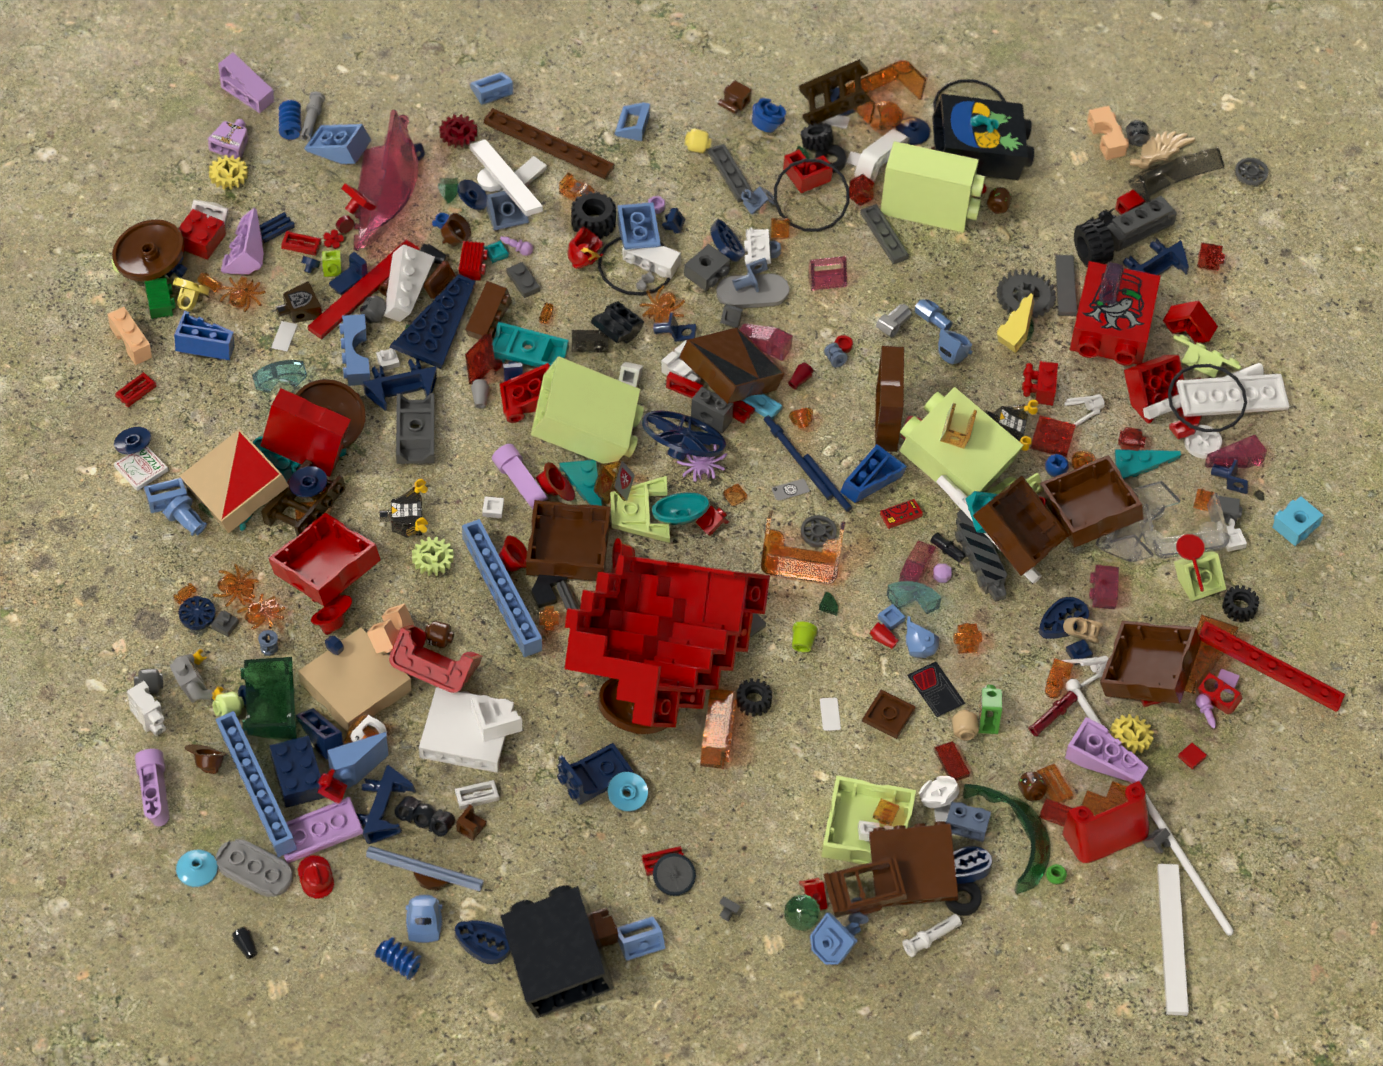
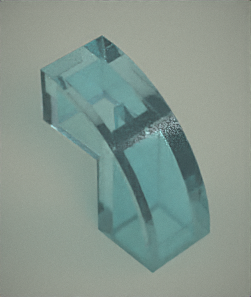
M283 360L260 368L252 377L256 390L268 393L278 382L297 387L307 377V372L303 361Z
M900 581L889 584L886 596L897 609L914 601L919 603L926 614L940 608V595L924 584L913 581Z

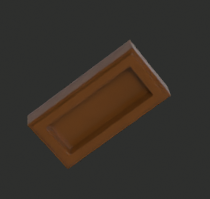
M443 261L423 284L430 299H435L456 276L448 261Z

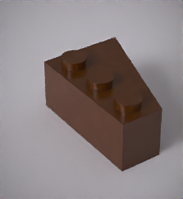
M489 281L486 282L465 329L468 336L489 343L490 339L494 337L498 322H501L512 302L506 287Z

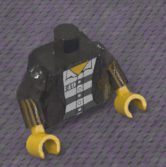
M1030 400L1028 406H1025V404L1001 406L994 413L988 410L985 412L1023 444L1022 451L1029 449L1031 438L1024 436L1028 417L1026 411L1032 415L1038 412V401Z
M418 479L415 482V487L398 498L392 499L391 510L379 511L380 522H391L392 532L405 538L423 535L427 531L425 525H428V522L422 517V496L420 492L426 493L428 491V487L425 486L426 481Z

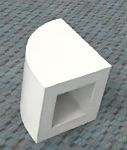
M625 362L621 366L619 381L637 387L643 366Z

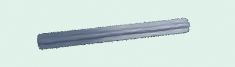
M369 846L366 852L367 858L476 891H481L484 884L482 879L373 846Z

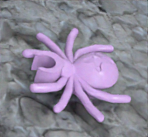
M713 444L714 451L717 450L716 444ZM727 453L714 459L715 457L693 456L694 460L687 454L686 456L691 463L677 461L680 465L691 466L690 469L683 473V477L694 470L693 481H697V473L700 480H702L701 475L703 473H707L709 479L711 471L712 478L714 479L715 472L713 467L723 471L725 468L713 463L725 458Z

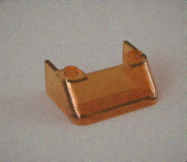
M899 60L883 65L862 76L861 85L862 89L868 94L898 79L910 92L921 100L927 79L910 62ZM854 80L846 83L847 95L855 92ZM871 99L870 102L854 108V110L868 124H871L876 103Z
M770 510L767 517L761 559L762 571L773 576L825 584L833 583L838 574L846 522L842 521L839 539L826 540L823 544L822 552L784 546V534L779 530L771 529L773 511Z

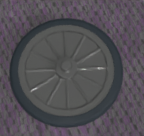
M671 853L661 857L656 862L653 869V879L657 888L664 894L680 896L687 893L693 887L696 880V871L693 863L687 857Z

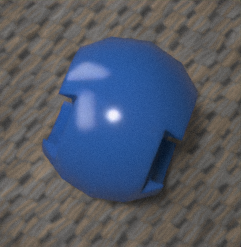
M1060 454L1051 455L1045 462V470L1052 477L1066 473L1069 469L1066 457Z

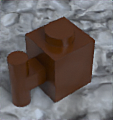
M734 80L725 87L723 92L724 100L720 99L718 105L737 114L738 110L742 111L751 102L752 89Z
M603 908L591 912L602 947L618 943L619 932L612 915L609 916L608 909Z

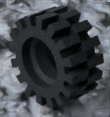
M814 123L813 126L810 124L808 127H804V130H801L802 145L806 150H824V147L828 148L829 145L831 146L834 143L832 127L827 123L824 125L823 123L818 125Z
M1236 585L1235 589L1231 587L1229 591L1227 590L1222 609H1224V614L1228 613L1227 617L1229 619L1233 617V621L1236 622L1239 619V623H1243L1244 619L1248 622L1250 618H1254L1259 606V597L1256 596L1255 591L1251 592L1252 588L1248 587V589H1245L1244 585L1239 588V585ZM1242 600L1248 604V607H1238L1234 604V601Z
M750 678L749 683L747 680L743 684L741 683L737 689L736 696L737 707H740V711L742 713L745 711L747 716L749 713H752V717H755L756 713H758V716H762V711L764 714L767 713L772 704L770 685L766 686L764 680L760 683L758 678L756 682H754L753 678ZM756 693L762 699L758 702H752L747 699V695Z

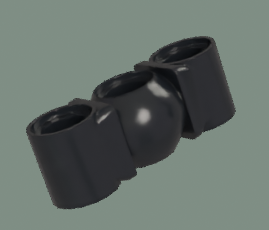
M406 796L395 807L394 813L398 819L407 821L410 824L414 821L415 825L419 828H429V832H433L439 837L445 836L456 823L452 813L448 811L443 812L442 809L436 811L435 807L431 804H421L422 801L417 800L413 796Z

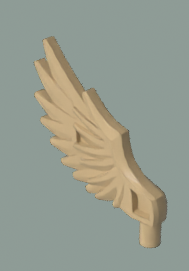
M1165 131L1161 137L1160 134H1157L1155 139L1152 136L1143 145L1140 160L1131 158L1130 165L1138 166L1140 169H1148L1150 165L1157 161H1167L1169 157L1178 153L1181 147L1195 142V138H1186L1187 133L1175 136V131L1168 135Z

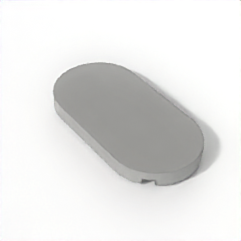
M758 274L754 276L758 283L759 292H756L754 286L751 285L736 291L732 280L742 276H730L719 282L716 295L721 304H728L737 308L777 306L787 299L789 285L779 275Z
M241 839L232 842L228 841L217 851V866L224 876L263 896H279L291 886L292 871L289 864L248 841Z

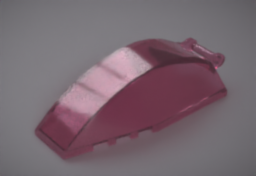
M393 109L390 112L384 145L370 149L366 148L363 154L358 191L377 207L375 210L369 211L360 205L359 213H355V218L359 219V224L355 223L354 228L358 230V235H354L353 250L359 251L372 244L389 229L409 201L417 182L418 158L407 129L409 118L403 114L399 116L397 111Z

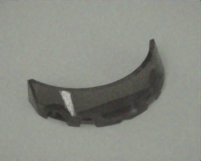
M1219 147L1208 148L1149 167L1135 174L1134 178H1130L1128 182L1129 187L1148 203L1150 202V196L1172 184L1221 169L1225 166Z

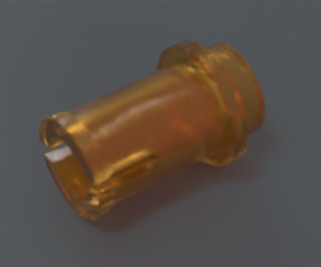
M202 272L197 278L199 285L209 287L215 293L221 288L222 283L210 277L208 273Z

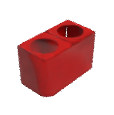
M1210 672L1198 687L1199 694L1206 695L1210 698L1213 706L1226 714H1232L1243 699L1239 691ZM1208 679H1215L1218 682V688L1213 692H1209L1204 688V684ZM1229 689L1234 692L1235 697L1233 701L1226 703L1221 700L1220 695L1223 690Z

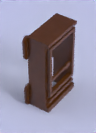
M896 855L823 874L835 918L860 912L863 915L882 910L883 905L907 899ZM890 867L896 891L865 899L866 894L863 892L859 874ZM856 875L862 900L851 903L845 878Z

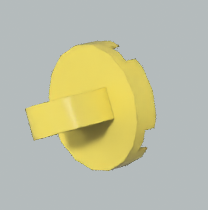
M174 278L173 285L181 287L177 304L179 308L185 311L194 309L199 293L209 294V287L201 284L199 286V284L181 278ZM189 297L190 304L187 307H184L183 301L185 298Z

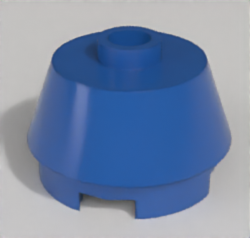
M761 98L759 102L753 105L752 123L759 130L771 133L785 122L786 110L782 105L778 107L770 103L771 99Z

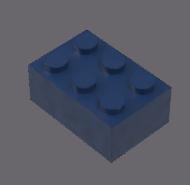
M309 736L269 745L272 763L285 808L325 798L317 793L320 787L318 781L321 776Z

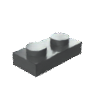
M523 262L507 268L508 276L523 298L540 292V286Z

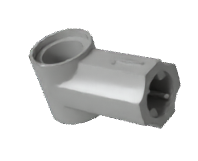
M900 304L888 315H882L877 321L876 327L892 338L897 334L900 326L912 316V312L907 305Z

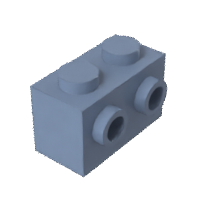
M951 802L946 823H951L952 834L984 842L991 812L983 808L970 807L964 803Z

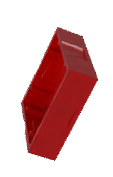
M280 388L270 408L261 447L301 465L307 459L313 463L314 467L322 469L326 476L330 477L339 461L343 440L347 434L351 419L327 408L315 405L298 395Z
M326 512L305 528L299 536L286 543L268 558L276 576L322 606L328 604L381 561L375 543L361 534L349 530L343 523Z

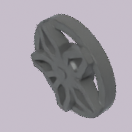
M1244 158L1237 163L1235 168L1237 180L1254 187L1264 183L1269 173L1267 165L1256 158Z
M811 516L804 520L801 525V537L810 547L831 545L836 537L837 530L834 522L825 516ZM809 522H811V527H805ZM833 530V535L831 537L829 532Z

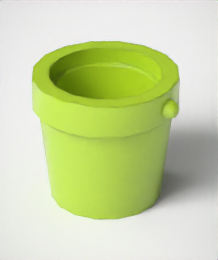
M795 622L792 628V648L798 652H810L814 639L817 636L818 628L809 622Z

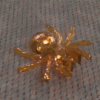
M243 275L240 277L237 285L232 277H229V281L234 287H218V290H230L220 298L219 302H222L225 297L230 295L229 302L232 306L243 307L247 304L243 310L244 312L250 307V298L259 306L262 305L253 295L266 293V291L254 292L259 287L260 282L254 286L252 279L251 283L247 284V277L244 278Z
M663 285L657 292L656 301L652 298L650 291H646L653 304L642 303L639 306L651 307L643 313L642 317L648 314L650 319L652 315H656L653 318L654 322L662 323L664 316L667 322H669L668 314L670 315L671 311L680 308L685 303V300H682L680 304L674 307L676 297L673 293L666 292L660 296L661 291L665 288ZM673 313L676 317H684V314Z
M234 564L237 577L228 571L219 570V573L226 574V576L218 581L217 586L221 592L226 594L214 593L213 596L223 598L233 595L230 601L225 604L228 607L238 594L241 604L245 606L246 603L241 594L248 598H255V595H253L254 583L259 582L258 579H245L249 574L253 573V570H249L242 578L237 564Z
M264 594L260 595L259 603L245 598L244 602L251 603V605L237 610V613L248 610L245 614V620L250 624H256L251 627L252 630L260 627L266 618L269 623L268 628L272 629L270 616L284 619V616L276 615V613L285 610L284 606L280 608L279 603L276 605L275 596L264 601V605Z

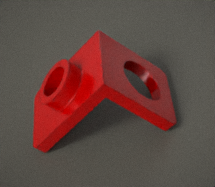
M813 878L799 881V885L804 888L808 912L828 908L824 882L821 879Z

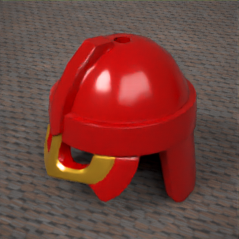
M582 227L568 244V259L575 269L592 265L604 255L597 253L603 246V242L585 227Z

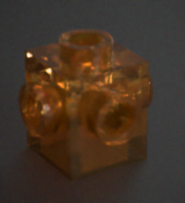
M977 623L957 625V631L953 633L954 644H957L958 654L978 652L979 643L982 642V632L978 631Z

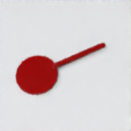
M1186 534L1178 539L1176 550L1182 558L1193 561L1200 591L1203 592L1204 587L1196 559L1203 555L1205 545L1198 536Z

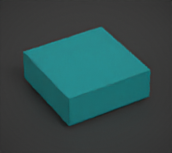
M501 240L485 246L492 263L509 257V253Z

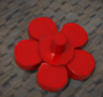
M335 229L331 230V235L328 232L323 235L324 245L327 248L332 246L334 249L340 247V243L344 241L343 235H338V231Z

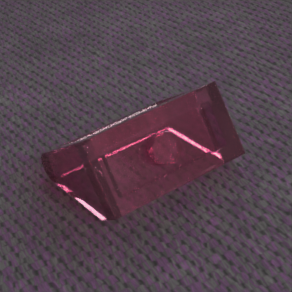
M846 256L809 260L808 279L811 291L847 287ZM841 264L840 269L815 271L816 266Z

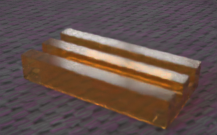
M1055 764L1037 770L1047 784V793L1055 806L1059 802H1066V799H1073L1072 791ZM1050 770L1053 772V774H1054V776L1056 777L1057 781L1059 782L1060 786H1061L1062 789L1064 790V792H1065L1064 795H1063V793L1061 792L1060 788L1058 787L1057 782L1055 781V779H1054V778L1052 777V775L1050 774V772H1049Z

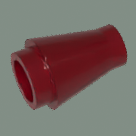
M805 362L798 364L791 379L788 381V385L796 390L813 376V368Z

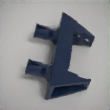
M1156 238V241H1152L1149 247L1158 255L1141 265L1131 255H1129V259L1126 257L1123 261V264L1130 270L1160 275L1172 266L1178 270L1181 269L1185 275L1188 274L1189 270L1181 240L1166 248Z
M416 358V365H414L412 359H409L408 365L411 372L385 377L383 366L379 365L380 373H378L374 366L372 368L374 379L363 382L364 394L384 411H387L385 397L416 392L423 389L427 397L433 393L436 384V366L422 369L419 358Z
M387 765L380 781L364 778L366 784L362 783L363 791L377 792L370 813L368 815L356 813L361 826H365L363 836L367 844L402 833L400 824H390L388 821L381 819L384 817L392 792H416L414 785Z

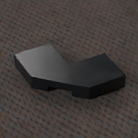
M539 574L531 590L538 608L557 603V598L551 587L556 586L561 581L567 582V577Z

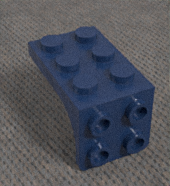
M614 743L572 764H569L563 755L558 757L557 778L561 785L567 787L570 798L576 800L579 806L608 791L610 781L617 774L622 772L634 773Z

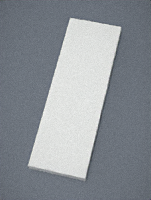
M1281 374L1237 377L1246 391L1247 407L1245 413L1287 410L1290 407ZM1231 377L1178 380L1176 383L1184 417L1241 413L1244 404L1242 390Z

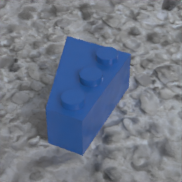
M184 310L174 334L175 351L230 360L234 350V332L215 323L211 325L204 322V319L201 317L197 319Z
M876 444L844 481L840 493L856 503L900 479L907 466Z

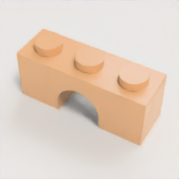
M1109 106L1089 110L1087 123L1092 133L1106 134L1101 137L1100 149L1105 160L1125 156L1129 143L1122 133L1121 126L1116 121L1115 113L1111 111Z
M122 307L108 313L110 328L118 340H123L127 354L133 363L138 365L151 359L150 344L126 308Z
M405 603L388 608L381 616L383 622L374 624L367 632L376 653L383 651L385 653L391 652L400 629L414 625Z

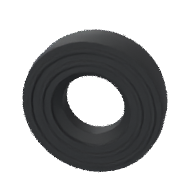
M832 144L828 148L824 147V150L818 149L816 151L815 159L823 155H834L837 157V161L829 163L834 165L839 171L844 168L847 156L842 147Z
M974 882L957 884L958 892L965 891L969 893L971 900L966 904L959 903L957 900L945 901L946 906L957 915H971L980 907L982 901L981 890Z

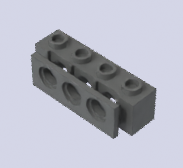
M1159 196L1112 219V223L1107 228L1111 233L1115 251L1123 250L1174 225L1177 212L1162 196Z

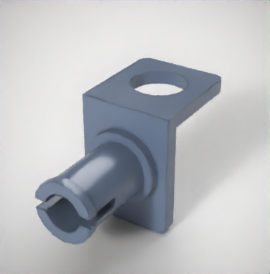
M761 186L754 192L746 189L744 190L746 193L742 192L741 194L744 205L752 215L767 201L775 205L772 193Z
M766 258L747 264V275L732 280L736 291L751 285L754 286L756 292H759L758 283L754 275L768 270ZM763 264L761 268L754 269L755 266Z

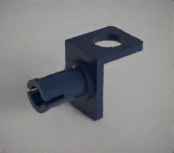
M673 312L669 315V322L653 324L655 335L670 333L675 342L687 341L696 336V324L678 325ZM686 329L692 330V332H691L690 335H688V336H683V335H682V332H683L684 330H686Z
M1235 459L1230 468L1213 464L1211 475L1226 478L1227 489L1244 494L1248 493V480L1235 477L1238 472V460ZM1234 483H1241L1244 487L1239 488Z

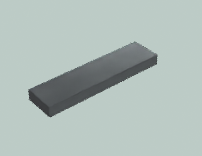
M725 144L709 148V156L738 203L744 201L741 197L742 192L746 193L744 191L746 189L751 192L753 190Z
M875 204L861 209V216L892 264L909 259V253L878 205Z
M1055 255L1058 316H1076L1074 255Z

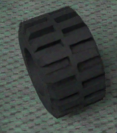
M592 191L588 192V194L583 193L581 197H576V201H573L571 207V225L574 232L578 233L582 227H585L599 239H603V236H609V233H612L616 226V204L612 202V198L597 191L596 193H592Z
M1095 219L1076 226L1074 229V244L1080 260L1086 267H1088L1089 261L1106 264L1113 260V239L1109 229L1102 220Z

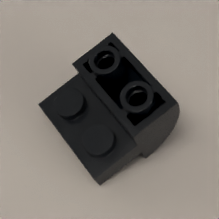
M617 301L606 306L603 313L592 317L590 323L615 343L623 341L627 344L638 335L644 321L626 308L624 304Z

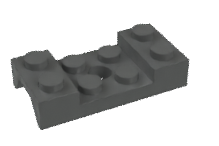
M434 393L429 394L424 400H408L403 395L397 394V464L435 463ZM418 424L420 427L414 429L411 428V425Z

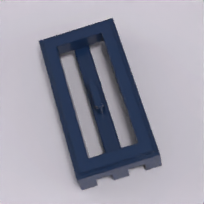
M285 212L259 225L261 240L263 243H266L295 227L294 222H291L289 216L287 217Z

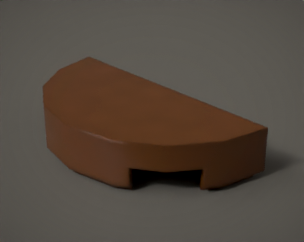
M413 872L416 881L427 890H439V888L450 884V882Z

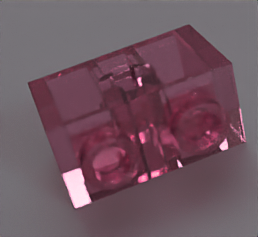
M1096 565L1094 572L1090 573V583L1093 584V588H1090L1089 599L1092 600V607L1115 610L1118 600L1119 567Z

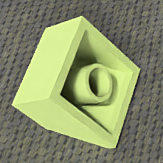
M1206 550L1199 559H1196L1204 587L1203 592L1200 591L1193 561L1184 558L1174 561L1178 580L1191 601L1226 590L1218 553Z

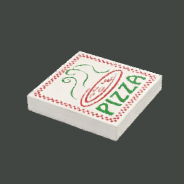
M148 446L140 452L128 454L114 463L117 471L136 491L168 472L166 465Z

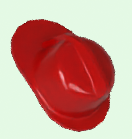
M547 462L544 466V471L536 477L541 489L548 495H559L566 501L574 500L575 491L572 485L561 474L556 465Z
M507 536L504 547L498 554L506 570L516 572L521 568H526V547L516 537Z
M620 538L615 540L612 549L611 573L615 574L618 555L635 557L634 548L622 543Z
M347 595L334 598L312 616L311 622L314 625H319L325 635L340 629L344 625V613L351 607L352 598Z
M311 855L299 863L298 876L304 893L314 899H322L328 896L334 887V878L328 861L321 856Z

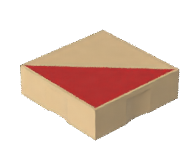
M240 429L180 475L187 489L201 504L209 509L212 516L228 534L248 519L259 507L271 501L289 486L279 470Z

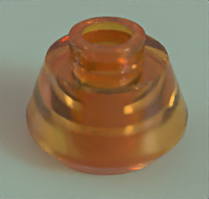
M810 407L794 410L789 413L788 417L794 426L798 425L799 429L809 427V423L813 419V410Z
M1077 451L1073 454L1071 463L1074 470L1087 463L1095 461L1096 458L1090 451Z

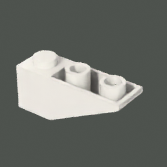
M665 246L624 250L623 247L622 249L623 260L627 263L638 265L642 269L650 270L661 277L672 279L681 264L680 252Z

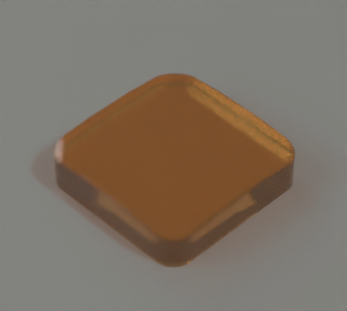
M735 484L723 491L724 497L732 506L747 499V494L739 484Z

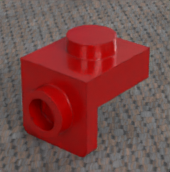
M710 506L696 523L707 535L711 536L722 523L728 524L729 521L725 518L727 514L720 507L716 509Z
M331 768L327 774L323 773L318 781L320 787L317 793L339 804L348 785L333 778L335 770Z

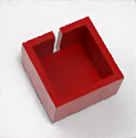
M193 208L178 228L184 238V251L206 260L210 258L226 236L224 221L212 216L207 218V214Z

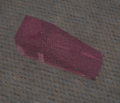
M744 323L739 329L762 352L781 361L784 360L792 349L793 335L779 328Z
M1252 435L1207 454L1205 466L1206 468H1212L1213 464L1230 468L1235 459L1238 460V468L1259 466L1264 462L1267 450L1257 436Z
M917 541L900 573L898 587L917 592L936 546Z

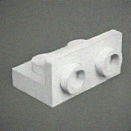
M769 231L747 233V241H744L745 252H748V255H745L746 265L762 258H766L767 264H771Z

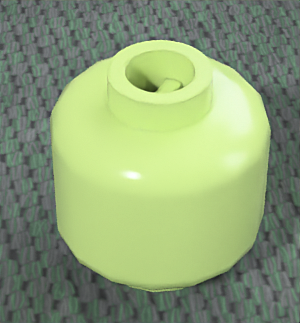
M234 691L219 694L216 696L215 701H213V711L219 717L233 711L236 716H239L244 707V701Z

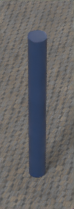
M806 454L803 457L844 510L849 512L852 506L813 458Z

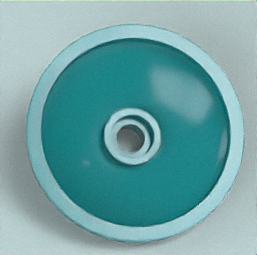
M677 493L657 501L652 507V513L660 522L671 525H686L699 519L707 512L709 500L704 495L698 493Z

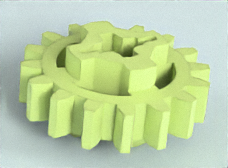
M428 537L426 542L421 539L420 545L415 544V550H412V563L415 564V569L420 568L421 574L426 571L428 576L431 573L438 576L439 571L445 573V568L450 569L451 563L454 562L451 544H445V539L438 541V537H435L434 540Z

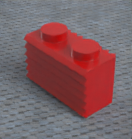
M463 241L459 275L471 280L481 281V275H485L486 264L483 263L488 258V250L485 249L484 242Z

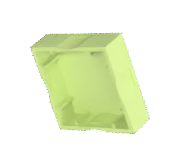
M836 775L821 857L857 864L872 862L870 842L859 840V821L879 823L880 827L905 825L906 828H909L916 790L891 785H876L864 780Z

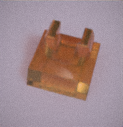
M771 218V237L789 238V218Z
M1197 489L1193 508L1212 512L1216 493Z
M881 798L873 814V819L878 820L883 825L888 824L892 826L900 806Z

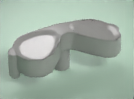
M650 271L641 276V279L636 284L637 289L646 290L647 286L645 283L654 282L652 272Z

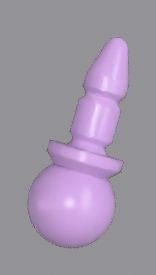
M500 237L505 244L516 247L515 251H519L524 256H528L533 252V246L530 242H523L521 239L517 242L509 237Z
M1199 694L1196 697V705L1200 708V712L1205 714L1209 725L1212 728H1216V720L1212 713L1214 707L1211 705V700L1206 695Z

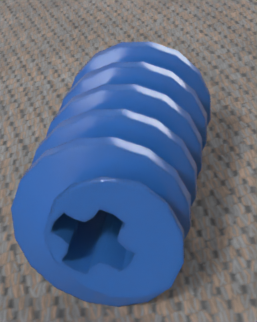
M286 100L279 105V134L284 139L293 140L300 136L301 104L296 100Z
M394 937L383 941L376 949L375 957L380 958L384 963L386 962L396 972L400 971V975L406 976L408 980L412 979L419 970L421 956L418 955L413 958L414 951L406 954L408 947L405 946L400 949L402 945L400 941L394 945Z

